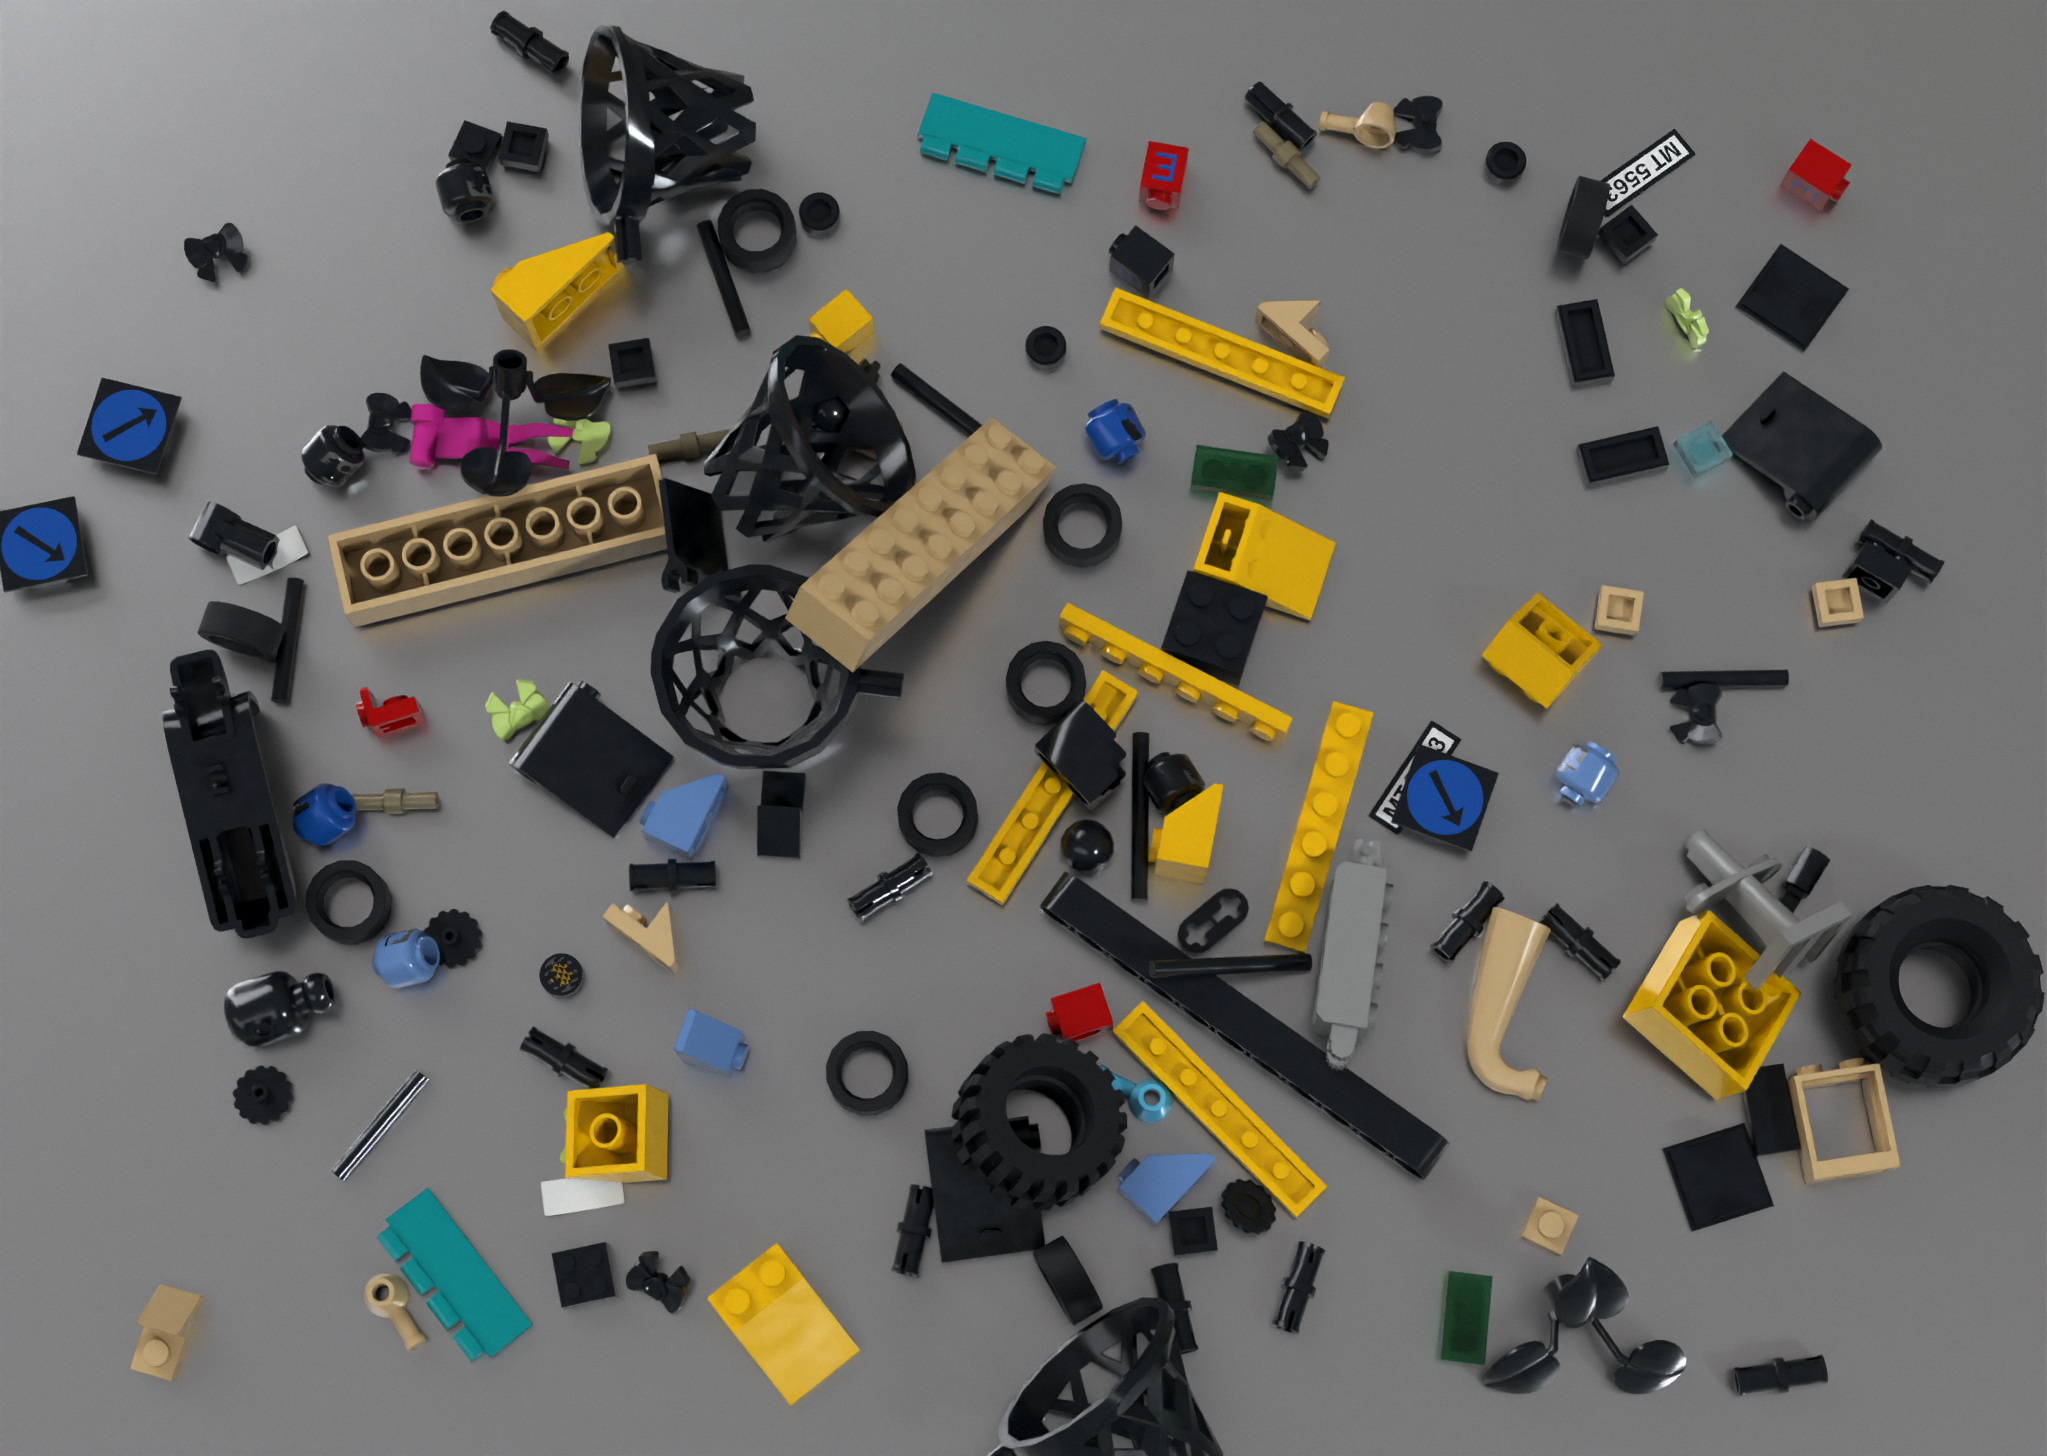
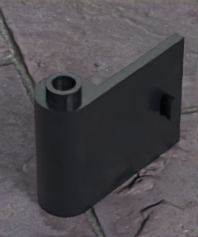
M1784 371L1719 438V444L1784 487L1787 509L1801 520L1805 518L1816 520L1882 450L1881 441L1871 429Z
M580 680L577 685L568 682L508 764L526 779L540 788H545L603 832L614 838L674 756L598 701L601 694L583 680Z
M1028 1116L1008 1118L1012 1130L1024 1144L1033 1150L1041 1149L1038 1123L1029 1124ZM953 1126L925 1129L942 1262L1031 1251L1045 1245L1041 1210L1036 1211L1033 1208L1032 1202L1025 1209L1012 1207L1010 1204L1011 1198L1004 1196L999 1201L989 1195L991 1187L985 1182L978 1186L970 1177L974 1172L970 1164L962 1165L957 1155V1152L962 1148L961 1142L955 1143L953 1141L951 1130ZM992 1229H1000V1230H1001V1231H999V1230H994V1231L982 1232V1231H984V1230H992Z

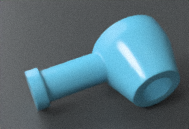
M1104 1065L1100 1067L1103 1071L1107 1069ZM1111 1072L1115 1077V1080L1111 1083L1114 1090L1120 1089L1122 1091L1123 1097L1128 1099L1132 1114L1138 1120L1146 1123H1155L1162 1120L1168 1114L1172 1105V1096L1169 1089L1162 1082L1156 1079H1145L1136 1084ZM1148 1091L1156 1092L1159 1096V1103L1155 1106L1147 1105L1143 1099L1144 1094Z

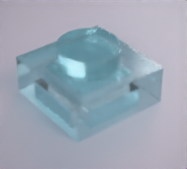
M1712 420L1680 436L1673 443L1694 479L1725 463L1733 456Z

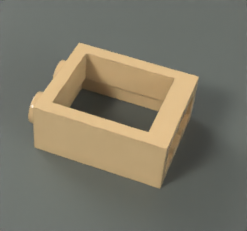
M1856 1058L1838 1062L1839 1069L1823 1071L1822 1064L1797 1068V1075L1787 1080L1801 1146L1799 1155L1805 1184L1888 1172L1901 1167L1880 1064L1866 1065L1864 1058ZM1861 1081L1876 1153L1818 1161L1804 1089Z

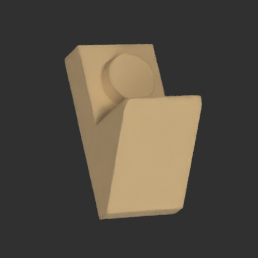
M1320 300L1263 301L1257 307L1255 322L1293 356L1320 368L1327 363L1330 349L1327 348L1326 340L1316 330L1312 328L1307 330L1305 328L1318 314Z
M669 902L663 906L647 928L643 926L647 919L631 906L626 905L621 910L613 903L602 916L605 922L675 974L679 969L673 913Z
M160 1284L137 1320L136 1324L144 1327L129 1369L175 1382L204 1296Z

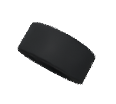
M1578 176L1561 226L1557 243L1558 252L1583 259L1590 257L1605 213L1610 192L1609 183Z
M748 189L734 195L723 206L718 218V236L726 257L737 267L751 272L769 271L780 266L791 255L796 244V224L788 203L778 194L764 189ZM752 210L771 212L778 218L781 224L779 240L772 247L763 251L743 249L737 244L733 236V227L736 220L741 215Z
M1086 483L1069 485L1058 491L1046 506L1043 518L1045 543L1052 554L1065 564L1080 568L1095 566L1108 559L1119 544L1122 532L1120 507L1113 496L1099 486ZM1082 502L1098 507L1103 512L1107 521L1106 534L1100 543L1084 549L1070 546L1063 540L1058 530L1059 517L1065 508Z
M210 601L207 604L197 633L203 639L230 651L258 659L273 660L276 657L285 627L278 621L245 607L220 601Z
M1051 641L1031 643L1019 650L1009 663L1006 675L1008 700L1016 713L1031 723L1041 725L1058 723L1083 699L1086 688L1084 666L1076 653L1061 643ZM1044 659L1057 661L1065 667L1070 675V691L1065 699L1055 706L1042 707L1035 705L1022 692V675L1026 668L1035 661Z
M942 772L925 774L913 780L902 792L897 807L899 829L906 842L919 853L932 857L950 856L963 849L973 838L978 824L977 803L969 786L958 777ZM941 790L952 794L958 799L962 806L963 819L960 827L954 834L943 839H933L924 836L918 831L913 822V810L915 803L921 796L930 791Z
M339 860L324 866L312 878L306 891L305 908L310 922L326 938L340 944H359L372 939L384 928L391 914V895L386 882L370 866L356 860ZM344 878H356L365 882L370 887L374 897L373 908L369 917L353 927H341L332 923L324 910V897L328 888L336 881Z
M857 1031L842 1038L831 1050L826 1063V1081L834 1099L846 1110L861 1116L878 1115L891 1109L903 1097L908 1084V1064L900 1046L889 1036L876 1031ZM861 1048H873L881 1051L889 1058L892 1065L893 1078L890 1086L883 1094L874 1098H860L853 1095L846 1089L842 1080V1067L845 1060L852 1052Z
M1064 1236L1058 1237L1033 1252L1034 1259L1072 1325H1076L1103 1309V1304L1090 1278Z

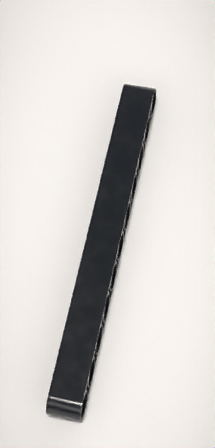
M1065 871L1039 907L1053 920L1416 1177L1425 1180L1449 1146V1142L1441 1134L1348 1068H1343L1342 1071L1340 1069L1337 1071L1334 1068L1332 1069L1331 1066H1328L1329 1063L1326 1062L1327 1057H1325L1326 1053L1218 976L1152 978L1149 974V963L1151 960L1192 958L1073 874Z

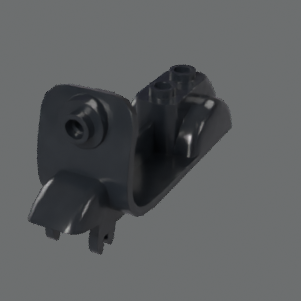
M203 650L178 656L170 663L173 687H170V694L174 698V709L163 711L162 719L171 765L210 923L219 932L235 929L237 935L241 938H252L269 934L277 928L279 918L294 913L297 896L289 854L281 830L278 827L252 719L260 711L259 702L251 691L231 695L221 659L216 651Z

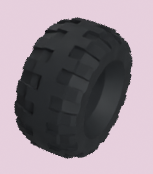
M1925 885L1910 888L1887 898L1871 909L1853 927V930L1843 943L1836 961L1838 962L1836 978L1833 980L1834 999L1838 1000L1841 1012L1839 1020L1846 1035L1850 1034L1861 1049L1859 1053L1871 1064H1880L1881 1068L1890 1073V1077L1907 1084L1925 1085L1927 1088H1947L1968 1084L1994 1073L2010 1062L2026 1046L2036 1030L2034 1026L2038 1015L2042 1012L2045 992H2042L2040 976L2044 972L2039 954L2033 953L2027 940L2030 935L2019 920L2014 922L2003 912L2004 906L1990 897L1982 898L1969 892V888L1954 885L1946 887ZM1923 949L1937 951L1950 957L1961 967L1970 985L1971 1003L1966 1017L1958 1024L1945 1028L1936 1027L1920 1020L1909 1010L1900 993L1899 971L1901 964L1910 954Z

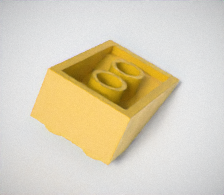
M606 232L519 261L512 269L506 268L498 274L490 291L501 317L537 350L624 268L623 263H617L615 237L610 232Z
M778 1243L707 1297L717 1313L790 1406L860 1352L857 1345Z

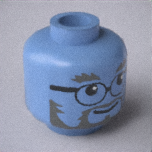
M1588 740L1586 745L1574 744L1555 772L1557 780L1564 785L1560 793L1580 806L1585 799L1592 803H1600L1619 776V769L1614 764L1617 757Z
M418 928L384 935L378 941L372 960L373 968L376 974L390 987L402 988L431 979L439 965L440 952L436 941Z

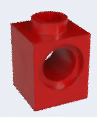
M1100 982L1051 998L1050 1006L1052 1010L1045 1012L1051 1034L1055 1036L1060 1035L1062 1042L1066 1038L1076 1042L1113 1030L1114 1023Z

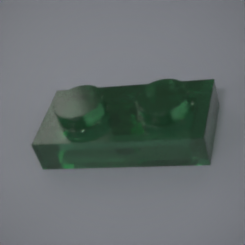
M1196 445L1190 489L1215 493L1223 492L1229 495L1272 501L1279 456Z
M1454 1271L1447 1272L1439 1361L1485 1365L1493 1276Z

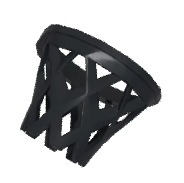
M600 24L595 28L590 38L583 63L579 96L580 160L584 189L591 212L601 225H614L617 263L631 265L632 263L642 262L639 223L645 218L650 206L699 188L742 181L741 176L749 173L752 165L751 159L735 153V151L755 142L756 123L734 110L751 104L754 98L751 87L744 84V75L704 68L661 49L636 41L624 34L619 26ZM617 56L619 58L621 70L612 72L614 61ZM623 80L625 103L608 91L609 82ZM697 80L708 87L700 88L692 81ZM649 92H651L655 96V98L651 101L649 97ZM607 107L622 119V121L607 130ZM682 111L674 121L668 117ZM728 125L739 131L718 144L709 141L725 133L728 130ZM626 135L624 161L608 157L607 146ZM684 157L670 172L663 171L664 169H666L667 167H669L670 165ZM610 168L623 172L622 178L617 184Z
M801 335L794 336L773 351L770 367L753 403L735 426L713 448L712 453L704 462V475L711 477L721 474L711 494L720 511L745 510L735 528L747 538L762 536L763 542H769L801 527L862 515L879 517L915 485L916 472L910 444L893 408L876 385L880 377L877 373L881 367L879 362L875 360L870 364L865 358L857 364L846 353L824 340ZM796 369L803 370L804 374L799 395L789 400L784 380ZM838 396L849 408L839 433L812 430L814 403ZM771 424L766 445L756 446L762 431ZM846 449L875 450L878 463L859 480L836 472ZM816 453H824V454L822 455L821 458H819ZM739 471H757L750 494L729 495ZM785 471L802 473L806 477L805 479L781 480ZM881 473L885 487L870 482ZM819 496L830 497L832 500L820 499ZM762 511H775L773 513V520L757 521Z
M749 564L711 574L679 597L656 633L651 652L650 670L661 714L688 747L715 762L737 769L791 768L821 753L848 723L858 702L859 694L901 699L904 674L862 669V665L854 672H851L824 649L814 645L812 640L801 631L800 633L804 640L803 647L794 649L782 634L794 627L785 619L787 614L769 620L749 607L761 590L777 591L789 611L793 603L791 597L795 598L800 586L809 577L772 565ZM749 590L740 602L725 597ZM714 603L733 612L722 633L701 636V611ZM743 618L762 631L752 644L735 639ZM692 621V637L679 642ZM772 646L785 661L794 666L805 665L814 703L806 722L779 742L746 740L725 725V717L715 688L724 685L730 677L734 656L746 660L761 658ZM692 650L696 677L686 689L673 670L675 654ZM700 650L719 651L717 670L709 673L704 670ZM818 662L828 665L822 684L820 683ZM835 668L840 672L838 693L827 705L826 695L833 669ZM674 684L683 696L680 705L678 703ZM701 694L707 703L710 714H706L694 702ZM689 707L695 710L711 726L714 735L695 729L685 717ZM735 749L759 751V753H738Z
M1139 1298L1112 1309L1069 1338L1034 1371L1013 1397L999 1425L997 1436L1000 1444L986 1456H1223V1451L1189 1386L1174 1328L1176 1317L1169 1304L1162 1298ZM1150 1330H1156L1154 1336ZM1142 1332L1150 1343L1138 1359L1137 1334ZM1122 1341L1121 1362L1102 1354ZM1091 1361L1120 1376V1380L1094 1404L1088 1403L1080 1372ZM1070 1380L1074 1401L1057 1399ZM1143 1393H1144L1145 1395H1147V1405H1146V1406H1145V1402H1144V1395H1143ZM1047 1413L1073 1418V1420L1051 1432L1042 1422ZM1112 1433L1132 1440L1134 1448H1114Z

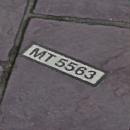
M1676 129L1667 133L1600 180L1610 184L1609 197L1604 213L1606 216L1617 211L1695 156V152Z
M1430 721L1369 813V817L1399 835L1404 827L1391 823L1418 744L1452 755L1461 739L1434 721Z

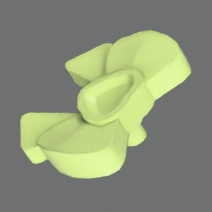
M1680 288L1675 291V294L1665 299V306L1676 317L1678 324L1685 334L1688 335L1691 348L1696 349L1706 343L1709 330L1705 318L1702 317V312L1699 309L1694 312L1690 310L1691 296Z
M554 418L552 424L573 428L572 438L577 443H582L578 463L581 466L596 462L598 459L596 454L601 453L607 447L612 435V427L605 421L592 423L588 419L566 421ZM548 437L547 439L553 452L559 455L571 437Z
M516 680L520 701L512 702L509 707L495 692L490 694L485 704V709L490 713V722L495 733L503 741H508L516 729L530 724L533 720H541L550 708L542 693L535 690L536 685L533 681Z

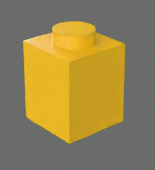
M847 289L808 319L811 332L809 337L820 338L846 354L850 353L875 332L873 317Z

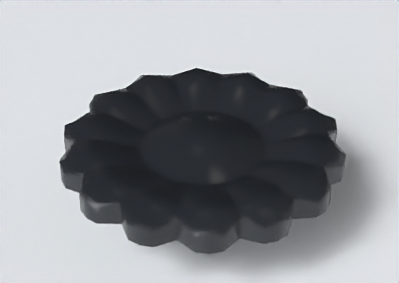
M451 909L449 912L441 911L438 917L430 919L429 927L424 930L437 943L440 952L439 966L446 965L448 968H454L456 965L465 966L468 960H473L476 957V951L482 946L480 942L482 931L478 929V921L470 918V914L465 911L461 913L457 909Z
M260 1065L255 1070H247L245 1076L237 1080L238 1087L233 1091V1096L236 1098L234 1107L240 1110L239 1115L243 1119H248L252 1124L261 1123L262 1125H268L271 1121H279L282 1114L289 1111V1103L293 1100V1095L290 1092L292 1089L291 1082L287 1081L285 1073L278 1072L273 1066L265 1068Z
M1237 1179L1235 1182H1229L1226 1189L1222 1192L1221 1196L1224 1200L1221 1202V1206L1226 1210L1225 1216L1227 1219L1232 1220L1236 1228H1242L1247 1234L1253 1232L1259 1235L1263 1231H1268L1271 1228V1224L1275 1222L1274 1212L1276 1207L1272 1203V1196L1265 1192L1263 1186L1256 1185L1252 1180L1244 1181Z

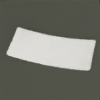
M297 525L276 535L280 540L277 554L272 561L274 569L268 565L264 570H261L230 555L226 556L237 584L241 585L257 579L307 555L308 550Z
M565 1178L540 1183L545 1216L573 1213L625 1203L622 1182Z

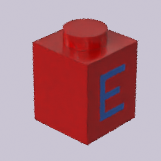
M1810 139L1787 171L1780 186L1819 211H1822L1829 200L1837 203L1849 186L1850 182L1844 179L1852 165Z
M1153 141L1148 142L1140 183L1139 202H1145L1149 207L1158 210H1167L1170 207L1179 208L1189 148Z

